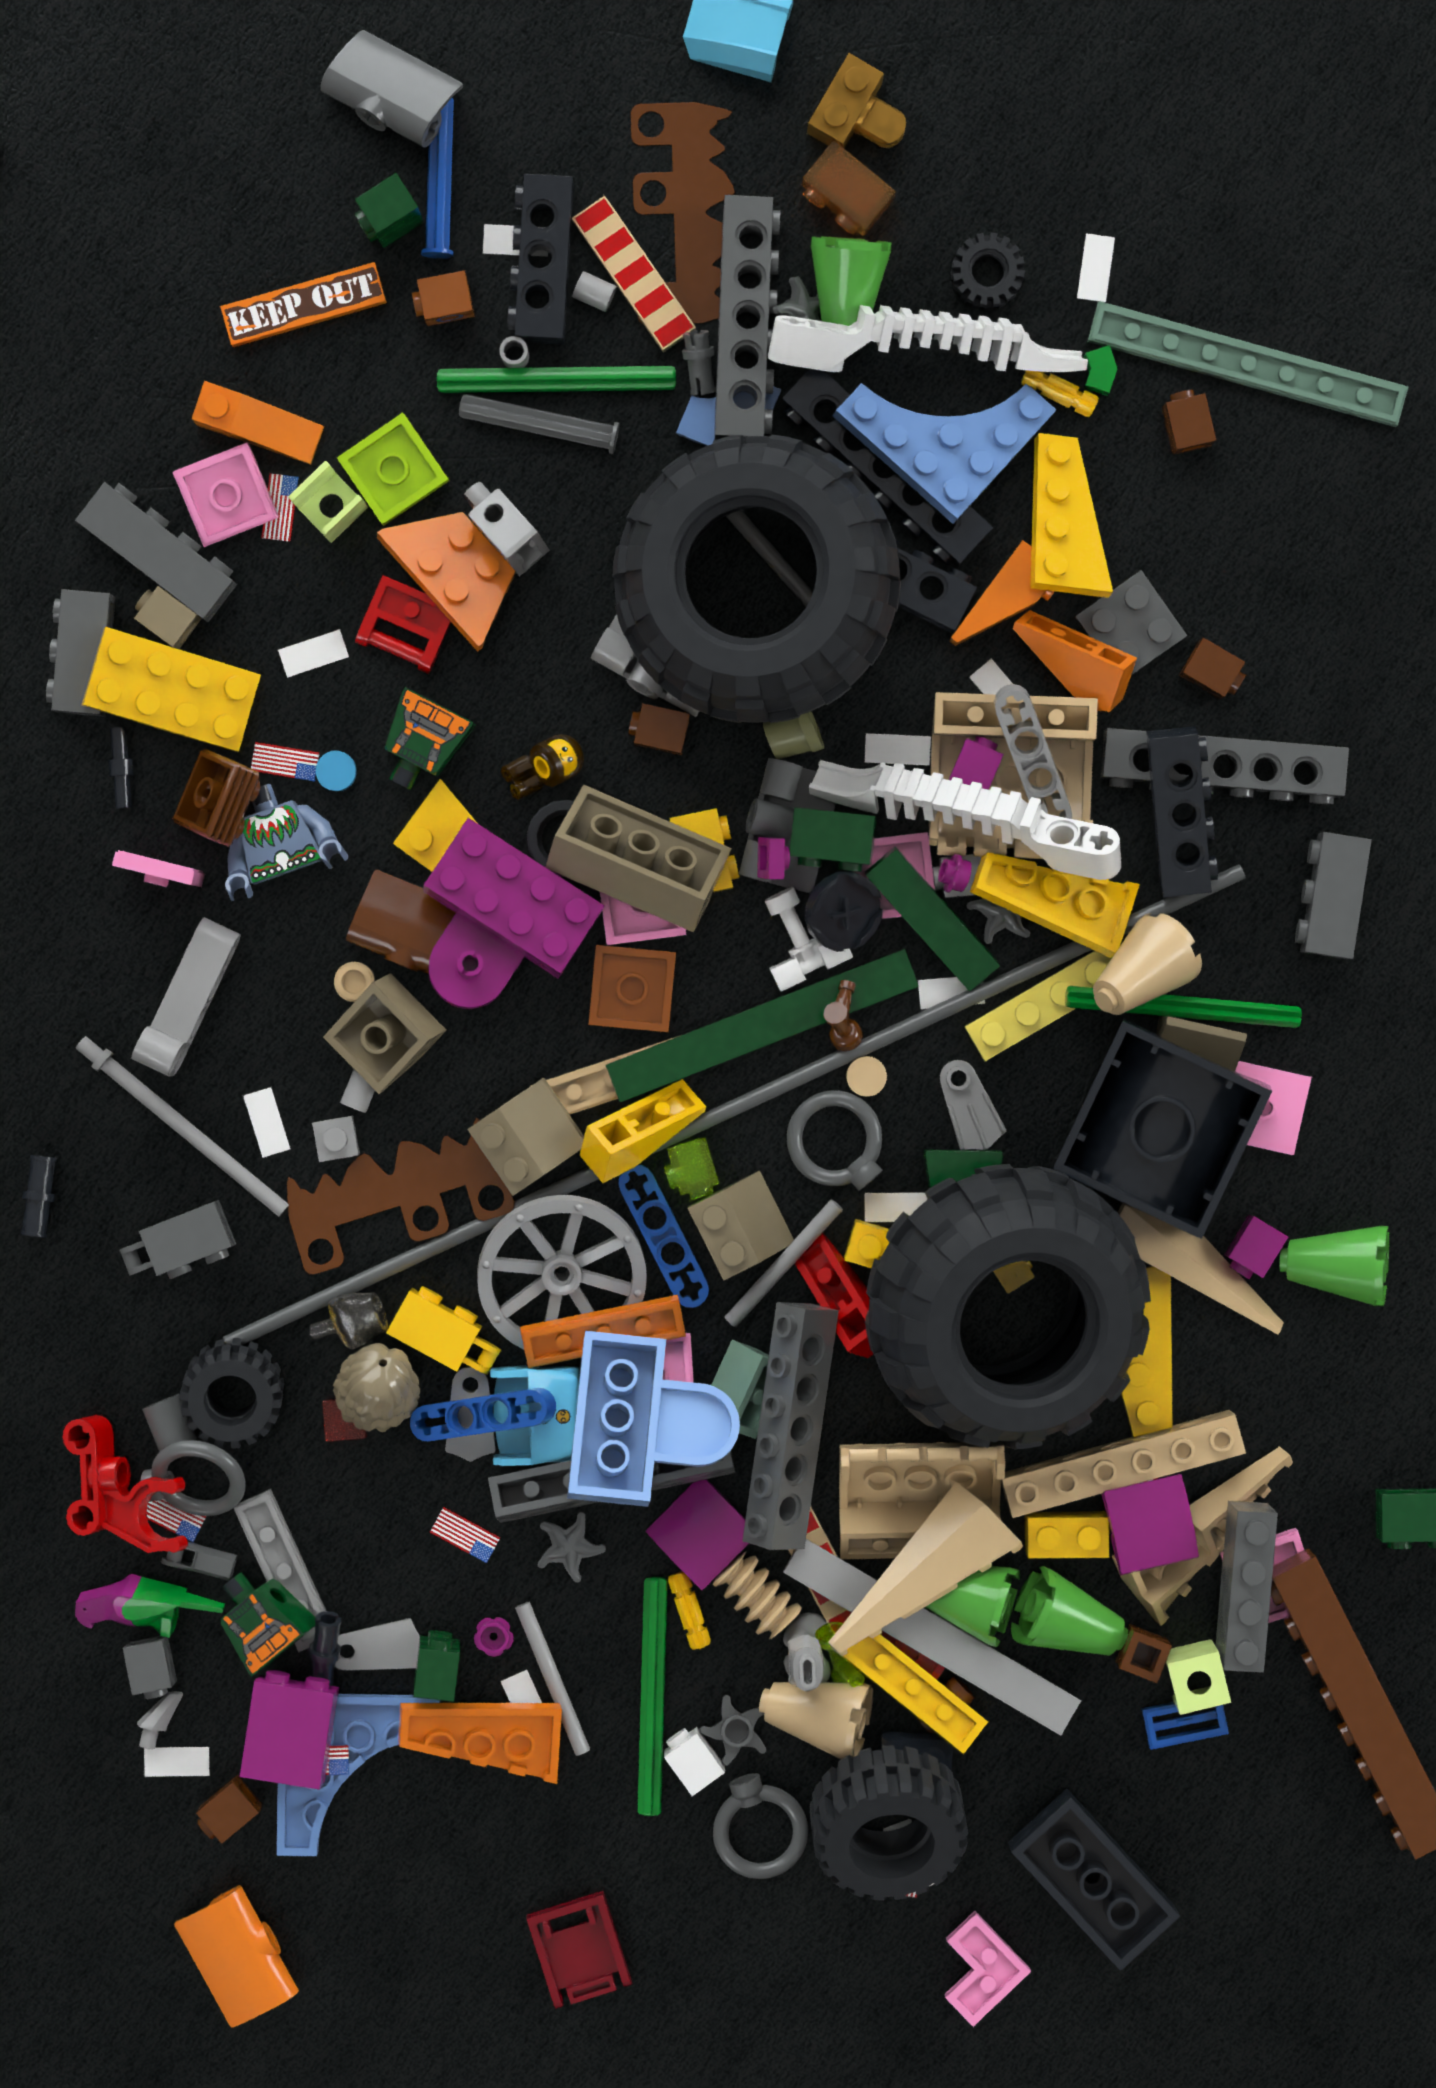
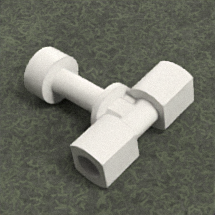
M794 887L780 891L765 900L771 916L780 914L795 946L788 951L791 958L770 967V971L780 991L806 980L804 975L824 965H826L827 969H830L853 958L850 949L836 952L823 947L814 938L809 940L794 908L795 905L800 903Z

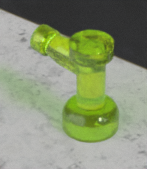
M830 1622L819 1627L815 1636L819 1640L821 1648L829 1651L834 1668L831 1671L833 1682L849 1683L853 1688L862 1686L865 1680L864 1676L852 1664L836 1653L828 1643L843 1623Z

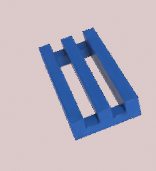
M1174 1702L1141 1708L1150 1750L1229 1734L1223 1705L1215 1706V1710L1153 1722L1152 1717L1178 1712ZM1213 1719L1218 1720V1725L1156 1738L1155 1731Z

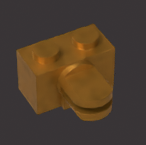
M848 53L808 122L807 134L840 153L844 151L853 133L862 135L883 148H891L902 140L906 128V118L901 111L875 97L882 85L884 73Z

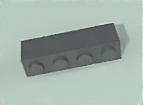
M104 482L75 521L209 622L237 586V583L229 578L233 570L215 556L210 562L200 556L197 552L202 546L184 532L178 538L165 529L170 522L151 507L145 513L133 503L138 497L123 485L118 483L113 489Z
M1228 1501L1215 1645L1219 1651L1222 1667L1225 1671L1264 1673L1278 1513L1268 1503Z

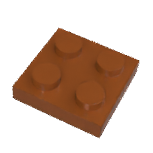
M596 945L588 1025L669 1032L676 952Z

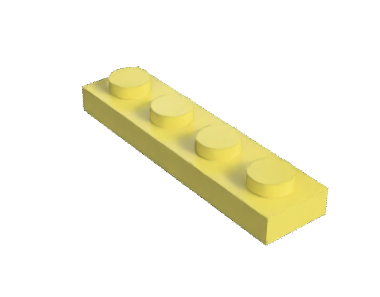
M1093 951L964 1026L983 1060L987 1061L1076 1009L1067 1007L1065 1004L1067 987L1093 988L1111 958Z

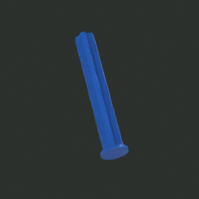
M453 98L440 111L442 116L441 126L428 149L426 249L421 250V255L428 258L443 259L453 257V251L449 250Z

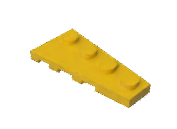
M1038 433L1034 439L1031 589L1109 598L1113 593L1078 438Z

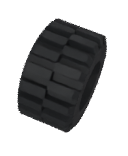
M233 1338L231 1345H226L225 1339L216 1341L212 1349L209 1345L202 1348L199 1357L194 1356L191 1360L180 1391V1400L183 1401L181 1411L183 1417H189L187 1422L189 1428L192 1431L196 1428L200 1429V1439L206 1442L209 1437L215 1439L214 1445L223 1448L224 1441L231 1442V1448H240L242 1440H246L248 1445L257 1442L259 1434L264 1437L270 1431L271 1424L276 1423L283 1399L284 1380L280 1378L281 1369L278 1363H271L272 1355L266 1349L259 1353L257 1351V1343L250 1341L248 1347L242 1346V1339ZM223 1376H237L246 1380L253 1387L256 1399L250 1406L244 1409H225L212 1399L209 1393V1385L214 1380Z

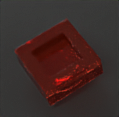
M335 1399L322 1401L325 1441L364 1439L367 1437L365 1430L358 1429L353 1422L347 1423L342 1419L341 1411L337 1408Z

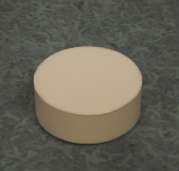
M349 962L342 965L336 972L334 986L340 997L347 1001L355 1002L370 984L375 981V976L367 965L360 962Z
M863 1056L854 1060L849 1065L846 1079L853 1092L867 1097L873 1096L883 1089L887 1080V1073L884 1065L879 1060L870 1056Z

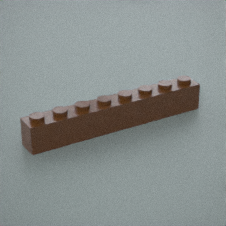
M1307 1548L1273 1566L1271 1598L1276 1606L1283 1603L1289 1617L1283 1619L1288 1632L1294 1641L1301 1638L1307 1652L1301 1654V1657L1312 1677L1319 1674L1325 1686L1319 1689V1692L1330 1712L1337 1709L1343 1721L1337 1724L1342 1738L1347 1746L1354 1744L1361 1757L1354 1761L1364 1780H1373L1378 1792L1372 1794L1381 1814L1385 1816L1390 1813L1396 1825L1390 1829L1396 1844L1401 1851L1408 1849L1416 1860L1436 1850V1792L1316 1556Z

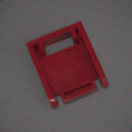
M604 1891L527 1914V1923L555 2009L564 2005L563 1996L560 1992V1989L566 1988L571 2004L617 1990L613 1975L617 1971H619L624 1987L632 1985L631 1976ZM586 1909L588 1921L553 1931L551 1919Z

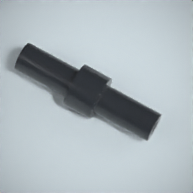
M126 727L110 728L112 760H108L109 777H114L116 808H132L130 776H133L134 772L133 759H128Z

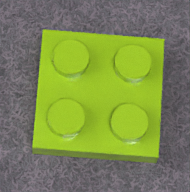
M401 413L337 457L383 526L449 482V479L404 413Z

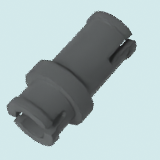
M698 330L683 333L685 349L682 350V356L688 363L691 395H698L700 391L701 395L716 392L711 357L715 355L714 346L709 345L708 330H701L700 333H698Z

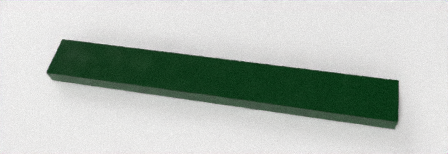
M905 949L606 1064V1069L619 1102L826 1023L824 1009L828 1004L835 1002L841 980H849L856 984L852 994L849 1013L919 987Z

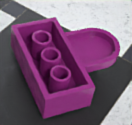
M467 818L423 887L424 893L456 913L431 952L428 966L431 984L436 993L447 1003L459 1008L474 1009L491 1003L501 994L524 957L559 979L598 919L604 905L473 820Z

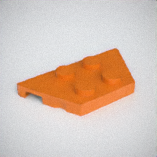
M463 512L384 528L377 532V539L478 652L482 649L490 627L499 612L503 598L512 583L515 570Z

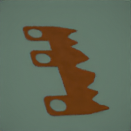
M697 102L637 104L631 110V137L633 142L640 146L672 145L673 172L637 174L633 179L634 209L639 214H674L676 282H666V285L693 323H704L719 319L720 298L714 292L720 286L721 269L713 266V263L721 257L723 223L708 216L706 211L713 205L723 201L725 195H733L735 191L725 172L709 160L725 150V146L710 134V130L717 124L718 120L727 118L732 112L728 109ZM646 112H656L663 118V131L656 137H646L638 128V121ZM651 180L661 182L666 189L665 200L657 206L645 204L640 196L642 186Z
M476 1118L473 1125L479 1122L480 1120ZM444 1136L440 1155L423 1144L401 1141L398 1146L395 1169L392 1175L386 1174L369 1155L364 1153L357 1157L347 1168L341 1186H338L327 1174L322 1175L315 1193L300 1189L295 1180L288 1177L287 1181L288 1216L303 1267L309 1274H318L337 1268L343 1263L344 1255L335 1228L337 1225L400 1206L410 1238L414 1241H422L444 1234L448 1230L449 1222L440 1193L466 1185L474 1215L482 1221L510 1213L514 1208L512 1194L472 1136L465 1146L448 1136ZM488 1185L499 1187L504 1194L502 1206L494 1211L485 1210L478 1201L479 1192ZM421 1206H431L438 1213V1224L430 1231H421L413 1223L414 1212ZM316 1239H326L333 1246V1257L326 1264H315L308 1256L309 1245Z

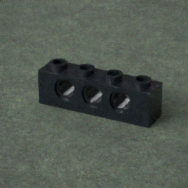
M524 174V185H516L515 210H522L521 226L514 225L513 250H520L519 266H511L510 290H517L516 306H509L508 330L515 331V336L520 337L525 342L565 345L574 195L573 176ZM540 210H547L554 215L552 224L546 228H538L532 223L533 215ZM538 250L547 251L552 256L551 262L544 268H535L529 263L531 255ZM536 290L544 291L549 295L547 305L540 309H534L527 304L528 296Z
M895 539L899 562L906 569V577L901 580L898 607L954 634L977 588L970 584L972 577L955 568H950L947 573L934 566L936 560L931 556L918 550H914L911 555L899 549L900 542ZM813 553L810 563L816 566L815 554ZM934 579L940 583L942 595L935 600H928L920 593V584L924 580Z
M1195 726L1146 731L1159 882L1163 898L1212 893L1211 880H1218L1216 856H1209L1207 841L1215 840L1212 816L1205 817L1204 802L1211 801L1209 777H1202L1201 762L1208 761L1206 737L1199 738ZM1184 763L1190 766V773L1185 779L1176 781L1169 777V771L1174 765ZM1181 803H1188L1194 807L1192 815L1185 820H1178L1172 816L1174 808ZM1183 843H1193L1197 846L1195 855L1189 859L1177 857L1176 850Z

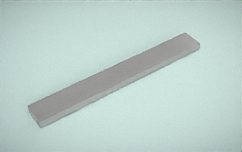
M808 1539L805 1542V1549H795L783 1570V1573L851 1613L877 1582L873 1577ZM922 1608L906 1619L900 1617L882 1628V1631L1059 1735H1062L1081 1702L1077 1697L925 1608Z

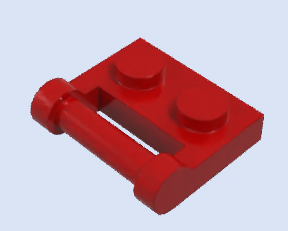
M383 575L357 633L355 643L367 647L368 644L418 665V670L430 674L452 622L426 593ZM379 618L428 639L425 651L376 630L375 627Z

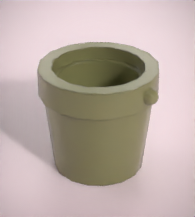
M812 711L788 721L776 723L763 722L768 743L775 758L778 760L824 749V743Z

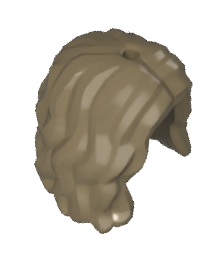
M381 1343L371 1344L363 1347L355 1354L349 1355L348 1359L343 1362L340 1373L333 1384V1392L336 1396L335 1401L337 1408L341 1411L342 1419L347 1423L353 1422L356 1428L365 1431H371L376 1428L380 1432H386L390 1427L399 1426L403 1420L411 1417L417 1408L418 1399L420 1398L419 1379L412 1370L408 1356L402 1350L396 1348L388 1349Z

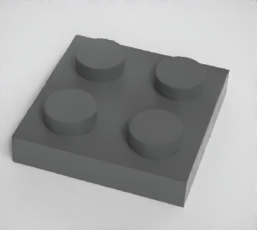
M1142 570L1113 589V593L1109 598L1102 597L1074 617L1087 636L1137 657L1132 674L1187 636Z

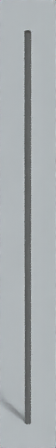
M1238 864L1218 873V880H1211L1212 893L1167 897L1130 914L1124 935L1129 933L1136 922L1145 914L1151 913L1150 916L1157 917L1160 913L1168 915L1246 879L1242 867ZM1072 941L976 986L970 992L967 990L862 1039L861 1043L853 1050H838L701 1114L652 1154L1092 949ZM586 1167L514 1201L513 1210L538 1198L569 1194L599 1180V1178L590 1167ZM507 1214L486 1221L479 1219L470 1221L225 1335L223 1339H225L226 1345H231L233 1338L242 1339L241 1345H244L493 1229Z

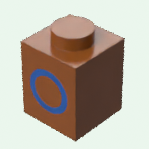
M465 270L417 280L419 291L412 292L416 316L424 315L427 326L475 317Z

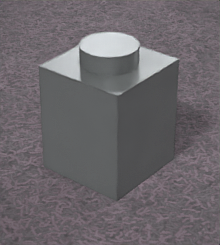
M155 1636L130 1641L123 1647L132 1695L143 1693L144 1699L167 1695V1688H172L177 1681L168 1637Z

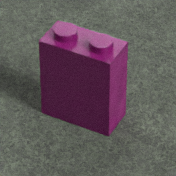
M268 1670L266 1675H259L254 1681L240 1777L320 1790L326 1778L339 1687L329 1686L330 1680L320 1677H306L305 1682L292 1680L289 1673Z

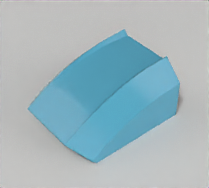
M693 0L683 35L690 59L771 82L786 22L789 20L793 7V0Z

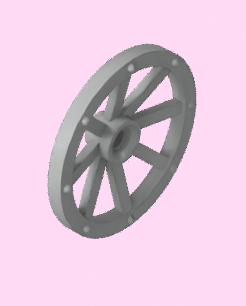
M553 1195L538 1198L508 1213L498 1222L487 1237L481 1250L477 1268L479 1297L488 1319L501 1335L523 1350L524 1345L520 1327L508 1317L546 1289L550 1292L544 1322L558 1319L563 1295H570L581 1314L594 1312L593 1307L579 1287L580 1283L627 1296L622 1305L624 1306L643 1302L647 1281L643 1250L637 1236L628 1223L609 1207L592 1199L573 1195ZM570 1213L560 1251L553 1249L532 1222L533 1219L549 1214ZM583 1216L598 1221L615 1234V1236L576 1255L573 1254ZM520 1227L543 1256L544 1261L496 1256L507 1238ZM625 1247L631 1262L632 1279L631 1282L589 1271L582 1267ZM558 1267L568 1269L565 1273L555 1272V1269ZM492 1271L542 1275L501 1306L498 1304L492 1287Z

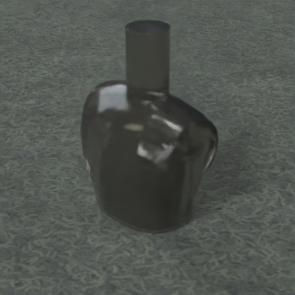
M375 1292L339 1295L328 1303L330 1319L310 1324V1333L313 1339L337 1333L343 1344L349 1349L364 1345L388 1329V1320L384 1307Z

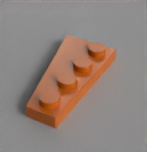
M400 1703L398 1742L402 1748L448 1759L451 1756L469 1760L470 1764L482 1767L490 1765L507 1769L512 1774L524 1777L525 1774L543 1778L545 1782L557 1784L562 1708L560 1703Z

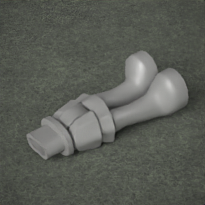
M807 1612L799 1614L788 1625L783 1637V1642L789 1649V1653L783 1661L785 1670L789 1675L788 1682L806 1692L816 1689L820 1683H826L831 1673L829 1661L823 1656L821 1646L828 1640L830 1629L823 1616L817 1613Z

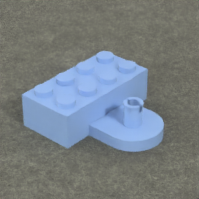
M585 1331L567 1498L648 1507L651 1498L654 1463L703 1467L720 1461L731 1451L738 1438L740 1429L736 1406L727 1394L714 1386L663 1380L666 1339Z

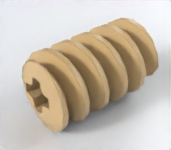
M745 1551L723 1569L714 1580L713 1585L717 1587L727 1583L729 1586L724 1594L725 1599L738 1595L740 1598L734 1609L738 1611L749 1607L750 1611L745 1621L749 1623L759 1618L761 1622L756 1633L759 1635L770 1631L772 1633L769 1638L770 1640L795 1619L801 1611V1606L795 1603L786 1607L791 1597L790 1594L785 1591L775 1595L780 1586L778 1580L775 1579L764 1583L769 1570L765 1567L754 1571L759 1560L756 1556L743 1559L746 1554Z

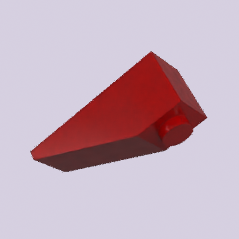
M822 1232L795 1262V1265L819 1305L839 1310L836 1333L846 1350L850 1353L869 1358L873 1355V1352L870 1350L865 1325L870 1297L866 1294L867 1287Z

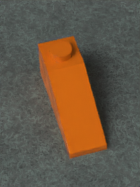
M207 381L203 383L192 416V420L199 427L243 442H249V444L310 465L312 464L324 429L323 425Z
M1022 540L949 642L956 646L1034 606L1041 597L1046 601L1051 598L1055 591L1031 589V545Z
M1031 610L1015 622L1014 631L1072 696L1076 698H1098L1097 711L1110 712L1123 700L1137 657Z

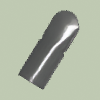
M188 1541L186 1549L195 1552L193 1563L182 1561L184 1550L176 1553L168 1551L166 1557L161 1559V1563L167 1566L230 1581L236 1565L237 1555Z

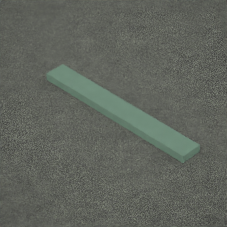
M1101 301L1097 303L1087 342L1103 347L1110 345L1111 349L1392 427L1398 426L1408 391V386Z

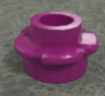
M954 854L951 859L946 858L943 860L938 873V881L945 884L943 887L945 892L950 893L952 890L963 892L971 876V862L962 859V856Z
M500 1617L481 1620L477 1625L478 1631L474 1635L476 1647L484 1651L488 1656L495 1657L501 1655L503 1650L509 1649L513 1643L514 1636L509 1630L510 1624ZM491 1633L497 1634L496 1640L490 1638Z

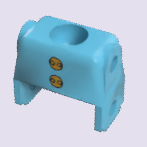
M500 1366L491 1368L490 1377L497 1378L494 1394L544 1388L550 1391L556 1401V1412L549 1422L536 1426L495 1432L500 1454L494 1455L493 1465H534L571 1460L580 1378L579 1367L538 1366L528 1368V1366ZM497 1401L494 1404V1418L498 1422L504 1423L508 1417V1410L504 1403ZM533 1402L520 1405L521 1413L540 1411L542 1409L541 1403Z

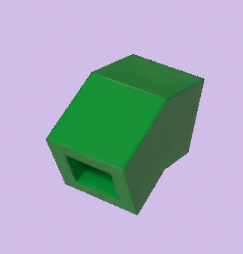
M1110 345L1087 352L1084 355V359H1088L1087 369L1089 372L1084 389L1104 396H1108L1117 372V366Z

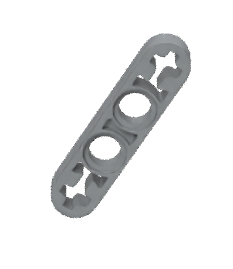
M1010 684L1002 687L994 699L996 715L1028 800L1030 801L1031 797L1040 798L1042 810L1048 814L1044 797L1051 795L1055 808L1057 810L1064 809V811L1059 813V816L1072 819L1068 797L1030 695L1020 685ZM1009 696H1014L1016 701H1024L1019 704V711L1023 721L1015 724L1010 708L1002 709V707L1007 705L1006 698ZM1029 717L1032 719V721H1025ZM1025 731L1033 732L1038 737L1037 745L1029 751L1020 750L1015 745L1016 737ZM1036 768H1045L1052 774L1051 781L1044 787L1033 786L1028 780L1030 773Z

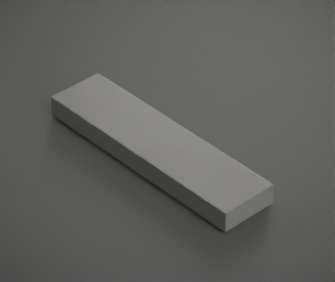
M268 1489L239 1502L234 1507L235 1513L266 1581L275 1579L280 1582L315 1617L318 1613L326 1611L272 1490ZM315 1627L295 1643L298 1652L309 1648L310 1644L314 1641Z

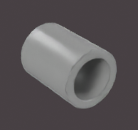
M583 271L572 297L606 312L614 297L617 286Z
M511 336L503 340L500 345V356L507 368H524L527 365L530 355L523 339ZM512 346H518L524 352L520 359L509 360L506 357L507 350Z
M353 1069L340 1103L366 1113L375 1090Z

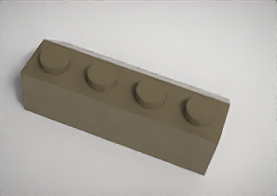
M583 785L555 834L545 868L694 932L710 901L732 848Z

